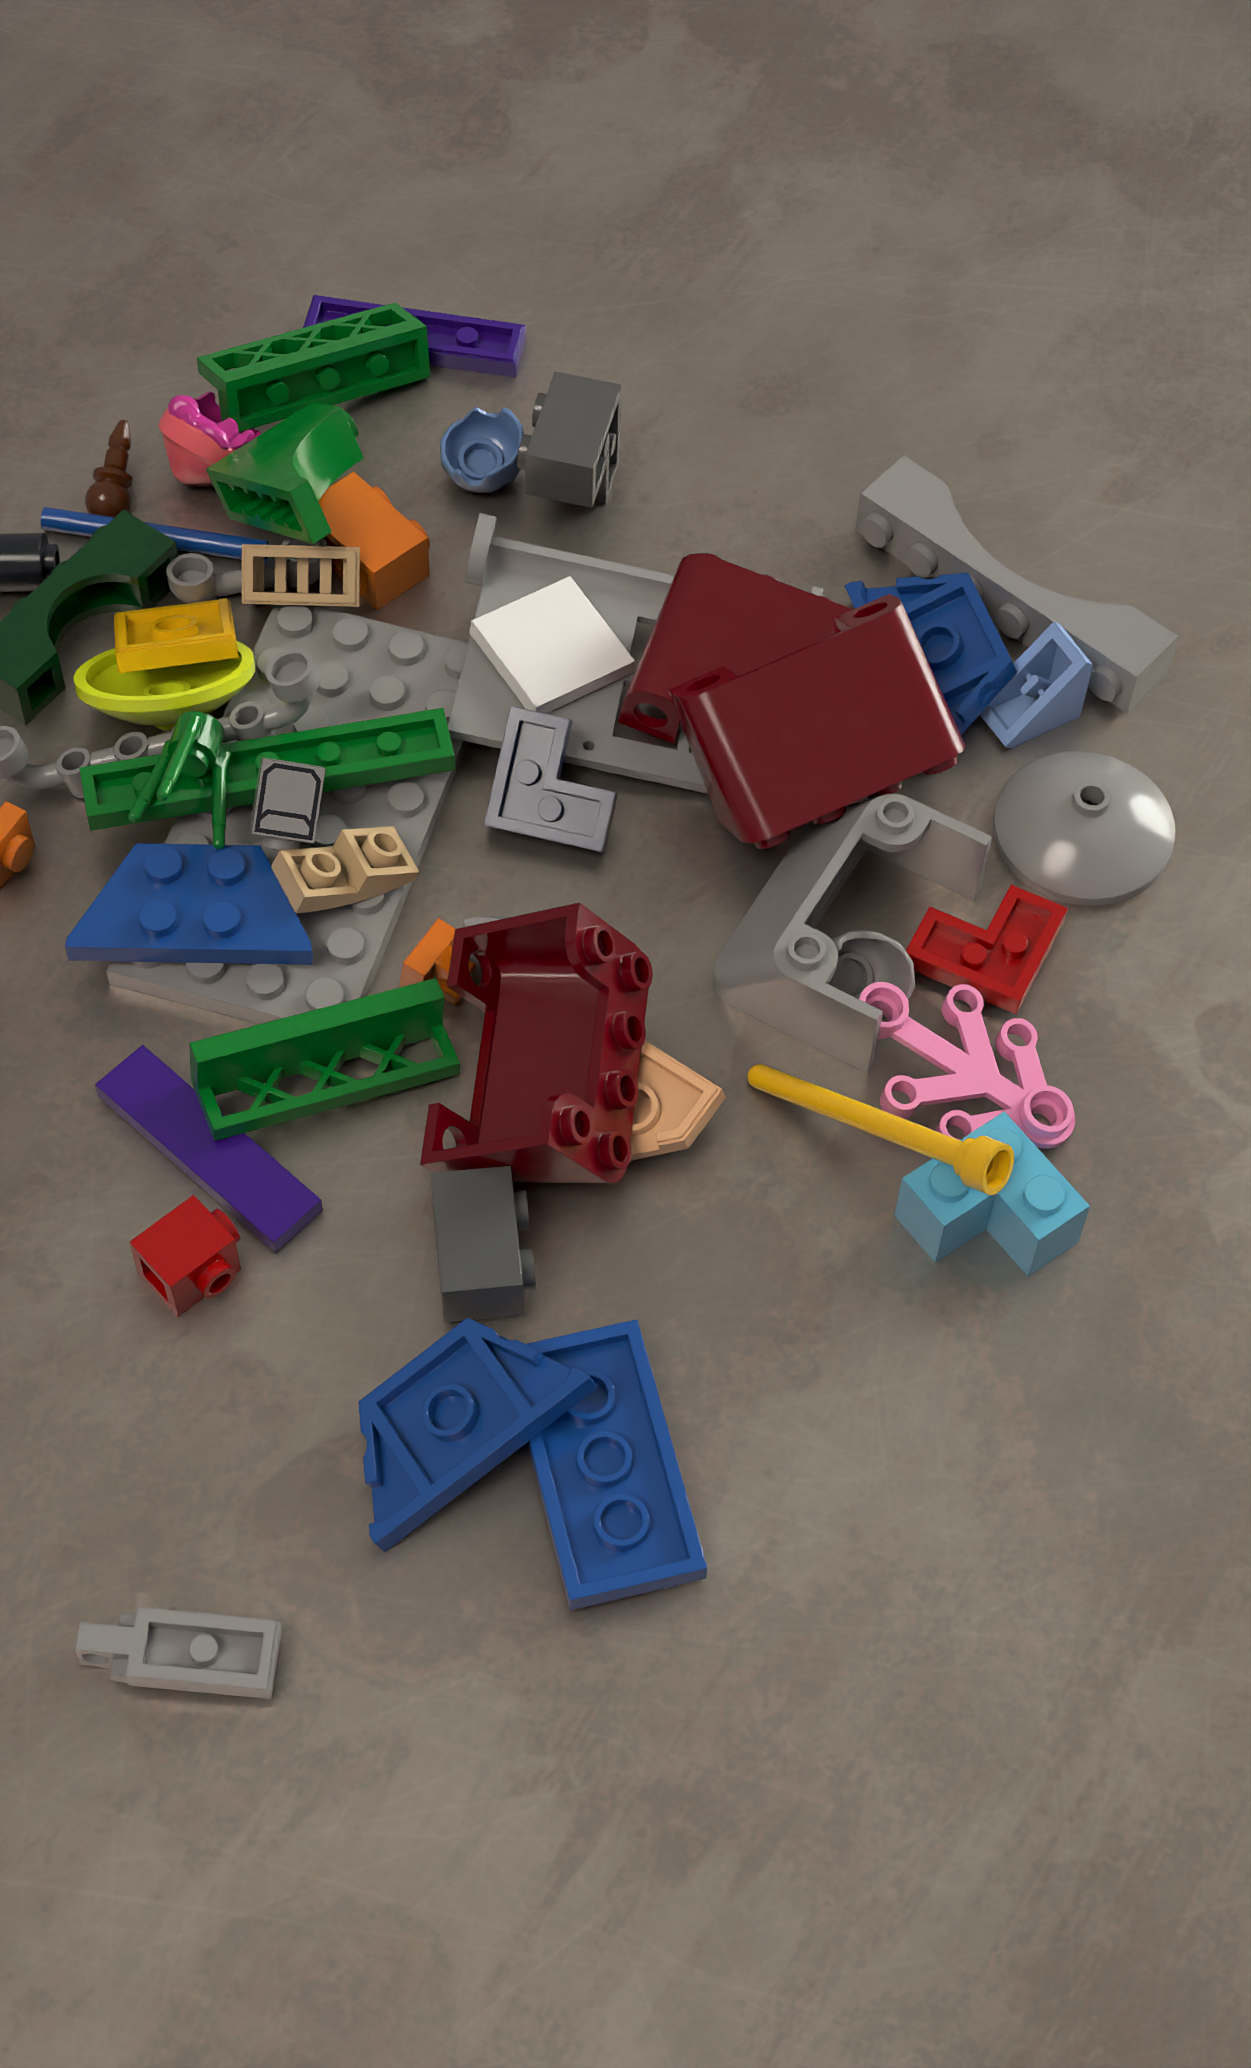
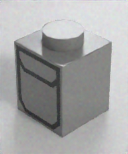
M266 757L260 758L250 832L251 834L263 835L262 847L286 850L299 849L300 841L314 843L325 775L324 767Z

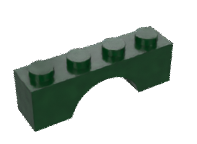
M122 510L107 525L99 527L92 534L90 540L67 561L59 563L53 569L50 576L32 593L19 599L11 611L0 621V709L26 726L66 689L57 649L61 640L70 629L81 621L98 614L153 608L171 591L166 570L168 564L178 557L176 542L127 511Z

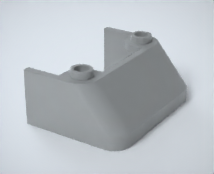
M886 794L845 806L847 810L842 816L826 823L813 824L811 821L806 823L714 963L713 987L717 996L723 1002L867 1074L874 1064L883 1011L828 984L836 972L838 951L831 938L815 928L866 850L975 902L981 892L992 836L899 794Z

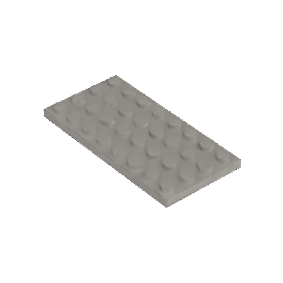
M273 605L252 651L255 661L254 675L243 690L230 699L222 718L230 716L232 710L244 702H258L263 707L282 702L275 696L266 678V667L277 654L289 649H302L312 656L321 677L320 684L312 694L313 698L308 711L297 722L275 729L276 735L444 708L448 725L468 643L320 606ZM451 738L456 770L322 792L314 843L300 841L299 849L331 847L343 829L394 826L416 867L419 868L469 742ZM237 739L226 743L237 742L239 740ZM253 804L226 808L225 845L262 844L263 835L251 834L250 832ZM212 811L176 817L164 844L213 845ZM262 847L272 865L279 850ZM413 881L395 890L357 903L326 910L297 913L312 944L313 965L110 961L106 970L110 985L257 1024L362 998L368 995Z

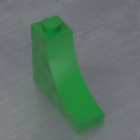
M313 401L206 468V471L229 519L314 544L332 532L319 504L320 498L337 478L364 459V456L356 440L359 437V432L352 417L342 407Z

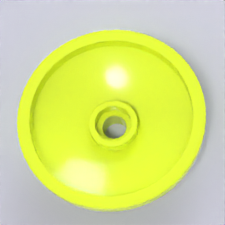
M236 641L239 658L119 673L115 648L94 656L77 669L74 674L75 691L81 701L100 713L133 724L155 725L158 729L172 730L177 718L182 713L195 711L209 714L243 690L255 672L254 655L249 647Z

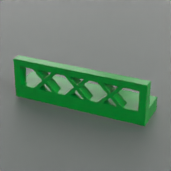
M396 302L196 357L198 373L218 390L221 422L227 418L234 419L238 425L239 432L286 419L313 401L335 405L430 377L427 326Z
M437 979L422 981L190 1042L191 1082L214 1141L459 1075L460 1061L443 1025L445 996ZM430 1038L439 1058L418 1064L399 1056L405 1045ZM359 1057L379 1065L373 1076L360 1080L338 1072L344 1061ZM301 1074L318 1081L311 1093L297 1097L277 1088L284 1077ZM238 1090L256 1098L249 1110L222 1116L215 1096Z

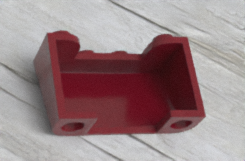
M709 553L689 554L683 557L678 565L623 700L618 723L674 744L681 722L670 697L669 689L722 666H725L737 676L757 669L842 632L838 629L835 617L853 609L833 602L827 597L817 596L780 582L771 576L759 574L727 562L716 555ZM647 703L660 708L667 718H652L640 710L639 704Z
M888 594L835 617L838 629L842 632L743 675L737 676L725 666H722L668 690L718 821L739 841L754 843L758 849L778 845L790 837V830L810 821L813 824L832 821L846 812V805L865 797L871 799L886 794H893L901 789V781L921 772L925 775L937 774L952 768L958 763L957 755L963 752L966 747L899 598Z
M580 902L455 929L447 987L485 1012L470 1120H466L441 1103L429 1104L420 1165L432 1173L511 1166L512 1182L613 1184L620 1181L626 1172L632 1155L631 1133L634 1108L639 1096L638 1075L641 1049L646 1037L645 1016L648 990L653 978L652 966L646 954L635 943ZM471 954L480 963L482 979L479 986L473 982L470 976L469 958ZM446 1129L452 1133L455 1139L456 1147L443 1149V1135Z

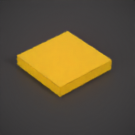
M227 598L116 612L114 615L115 654L119 673L239 658L231 602Z

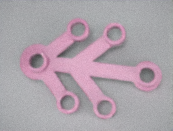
M876 982L868 985L862 991L859 999L882 1010V1014L887 1018L888 1022L881 1021L878 1039L891 1037L949 1074L913 1079L905 1075L892 1077L880 1095V1106L883 1111L907 1119L915 1113L918 1106L986 1097L1004 1110L972 1116L961 1110H952L943 1115L935 1131L952 1137L948 1133L946 1126L953 1125L959 1127L966 1137L1005 1111L1037 1148H1055L1069 1138L1075 1127L1073 1104L1062 1090L1047 1085L1035 1048L1038 1034L1030 1022L1021 1018L1010 1019L1003 1024L995 1039L997 1052L1004 1059L1014 1063L1018 1086L999 1073L981 1014L984 1000L976 988L966 984L952 987L941 1006L944 1019L950 1025L958 1028L964 1051L908 1017L909 1001L904 992L897 986L887 982ZM961 1000L966 1002L972 1011H960L953 1001ZM1016 1034L1020 1036L1026 1046L1014 1045L1007 1035ZM891 1092H904L910 1098L911 1103L901 1104L897 1102ZM1032 1114L1045 1116L1049 1120L1050 1126L1041 1124Z

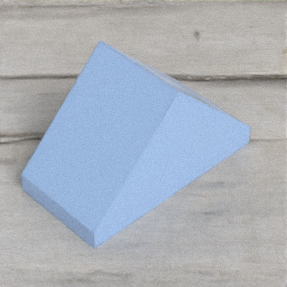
M1053 622L1013 663L1017 673L980 714L1005 747L1012 749L1081 716L1093 664L1059 623Z

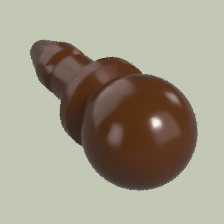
M120 420L109 437L108 446L110 448L106 451L104 466L95 468L93 471L95 483L89 487L85 496V505L89 514L116 517L122 510L127 512L130 510L131 498L127 489L132 486L133 478L126 472L129 458L127 452L131 448L132 441L130 426L126 420Z

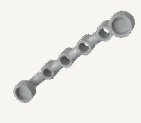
M289 649L277 654L270 660L266 667V678L275 696L282 702L266 707L254 701L244 702L235 707L230 716L217 719L225 731L222 743L237 739L243 741L276 735L275 729L297 722L308 711L313 698L312 694L319 687L321 677L312 656L307 651ZM0 726V779L6 778L9 782L20 787L37 790L66 784L73 796L84 798L79 767L161 754L165 741L171 739L174 727L171 732L148 738L141 732H130L120 737L114 747L91 753L86 748L73 747L64 751L57 759V762L32 765L27 763L29 750L18 731L10 726Z

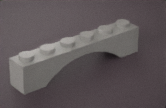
M903 455L860 493L855 531L861 534L868 543L883 549L907 565L919 577L934 579L943 574L969 573L994 625L1003 634L1018 640L1028 648L1053 622L1059 623L1093 664L1088 688L1101 700L1109 701L1127 714L1169 673L1179 638L1177 634L1132 605L1098 603L1069 597L1038 586L1009 570L989 554L968 531L954 506L948 484Z

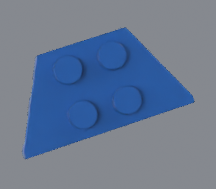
M969 573L943 574L934 579H923L919 576L897 578L896 586L866 588L863 581H853L844 585L854 608H858L888 594L901 600L961 735L1017 673Z
M136 843L68 935L65 943L68 961L313 965L311 941L276 878L261 845H225L223 849L217 850L213 845Z
M466 1318L358 1401L361 1433L367 1441L363 1463L365 1484L372 1489L374 1523L369 1524V1535L374 1544L384 1552L389 1550L597 1389L598 1386L584 1370L576 1366L570 1368L544 1356L538 1349L516 1339H506L500 1336L494 1329L470 1318Z

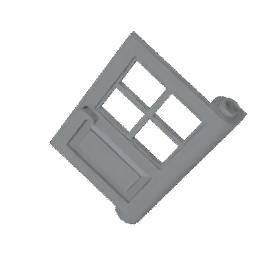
M479 513L465 577V583L482 587L474 619L571 576L629 653L636 622L650 625L655 624L674 575L494 536L497 517ZM812 586L810 593L822 596L824 588ZM470 635L448 722L450 737L501 749L510 706L526 708ZM635 672L546 713L573 721L564 763L708 794L692 753H689L690 746L682 725L676 750L612 736L623 685L630 686Z

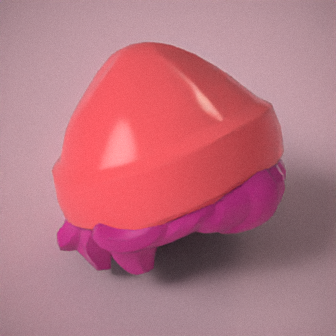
M210 391L198 398L186 395L173 397L158 423L174 477L182 484L192 487L213 486L206 468L261 434L259 430L254 428L239 432L238 425L232 418H227L221 422L220 406L215 402V394Z

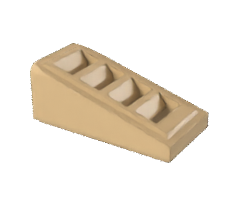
M242 544V604L359 607L360 547ZM265 557H275V592L265 591ZM287 557L297 558V592H287ZM309 558H320V593H309ZM332 558L343 559V594H332Z

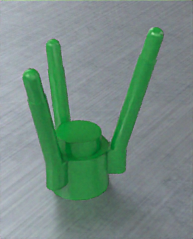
M195 711L182 713L177 718L171 739L165 741L158 762L129 811L128 818L130 821L136 822L141 818L155 793L161 801L168 799L180 774L187 777H200L207 770L212 771L213 846L217 850L224 848L226 829V771L231 753L221 747L225 731L217 719L209 714Z

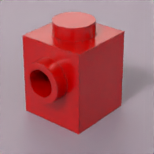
M192 1195L129 1242L137 1273L177 1317L204 1297L213 1298L221 1294L233 1282L236 1273L241 1270L236 1243L241 1238L236 1227L220 1209L216 1208L210 1213L195 1195Z

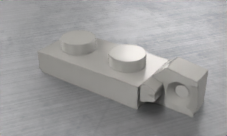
M137 1607L136 1613L120 1614L118 1626L80 1622L75 1652L79 1664L111 1669L110 1680L127 1682L128 1686L271 1699L281 1637V1623L270 1619Z

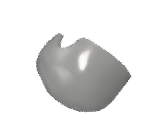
M866 930L850 931L832 939L838 951L836 972L828 983L829 985L859 999L862 991L868 985L876 982H887L900 988L909 1000L915 988L914 963L900 942L881 933Z

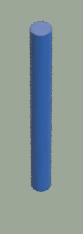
M44 507L41 514V529L91 537L99 527L107 525L115 517ZM144 522L174 540L177 544V550L242 560V544L269 545L268 540Z

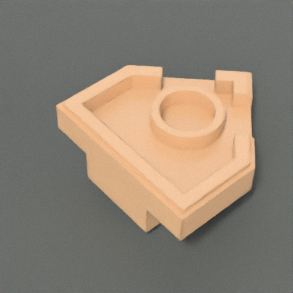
M644 1041L641 1049L638 1075L639 1096L634 1108L630 1142L632 1150L631 1161L689 1149L727 1098L722 1088L647 1041Z

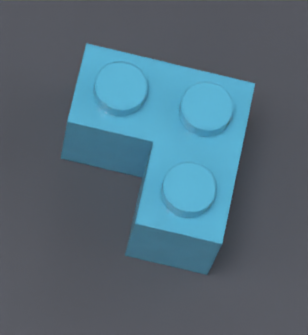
M1004 1111L960 1140L964 1141L967 1138L976 1139L984 1135L1012 1147L1014 1152L1013 1170L1008 1182L1000 1192L995 1195H987L967 1187L962 1183L960 1176L955 1174L953 1166L932 1158L902 1178L894 1216L935 1263L984 1230H987L1029 1277L1079 1242L1090 1205Z

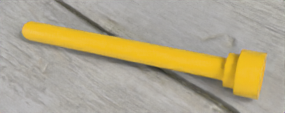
M763 1064L752 1066L747 1073L748 1083L753 1088L951 1165L955 1174L960 1176L965 1186L987 1195H995L1000 1192L1012 1173L1014 1165L1012 1147L983 1135L976 1139L967 1138L964 1141H960Z

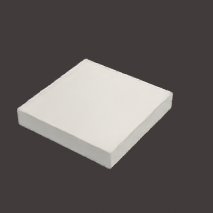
M571 576L471 620L470 635L527 710L545 714L633 672L635 660Z

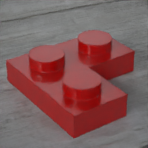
M1010 885L988 929L985 930L929 906L905 951L914 963L915 972L950 987L960 984L970 985L981 993L985 1002L1017 1015L1065 922L1068 908Z

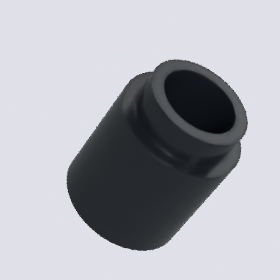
M45 533L0 534V592H33L50 576L53 569L61 563L58 545L49 544Z

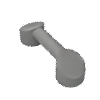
M287 537L282 545L327 546V542L322 538L318 542L311 544ZM188 553L174 558L167 566L166 572L169 588L178 599L185 603L217 600L219 597L242 593V569L214 574L212 562L201 554ZM287 557V584L294 589H297V558ZM309 558V585H311L320 578V558ZM275 563L265 565V588L275 587Z

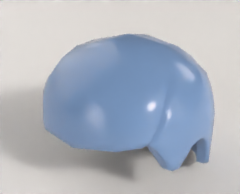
M478 407L473 408L463 419L451 424L440 440L442 469L459 487L470 492L492 493L513 483L521 471L517 467V457L520 442L524 435L523 425L512 411L507 408H502L499 413H488Z

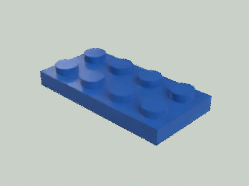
M638 1320L527 1343V1345L538 1349L544 1356L570 1368L576 1366L584 1370L598 1386L597 1389L527 1442L569 1610L706 1579L707 1564Z

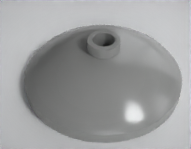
M1068 751L1038 758L1026 764L1011 776L997 799L993 816V833L997 849L1005 864L1027 886L1042 895L1060 902L1083 906H1100L1130 899L1145 891L1161 876L1168 865L1173 851L1175 822L1172 810L1161 790L1135 767L1119 759L1099 753ZM1084 802L1093 803L1095 805H1088Z

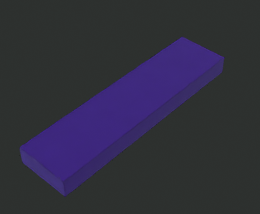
M313 295L303 328L384 305ZM404 308L427 326L429 366L516 378L526 341V325Z
M141 1045L95 1084L98 1097L275 1253L323 1211L322 1200L245 1133L214 1141L195 1090L144 1045Z

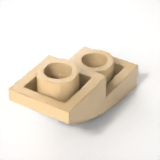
M394 826L343 829L333 846L279 850L271 865L296 914L337 908L370 899L415 881L419 874L418 868Z

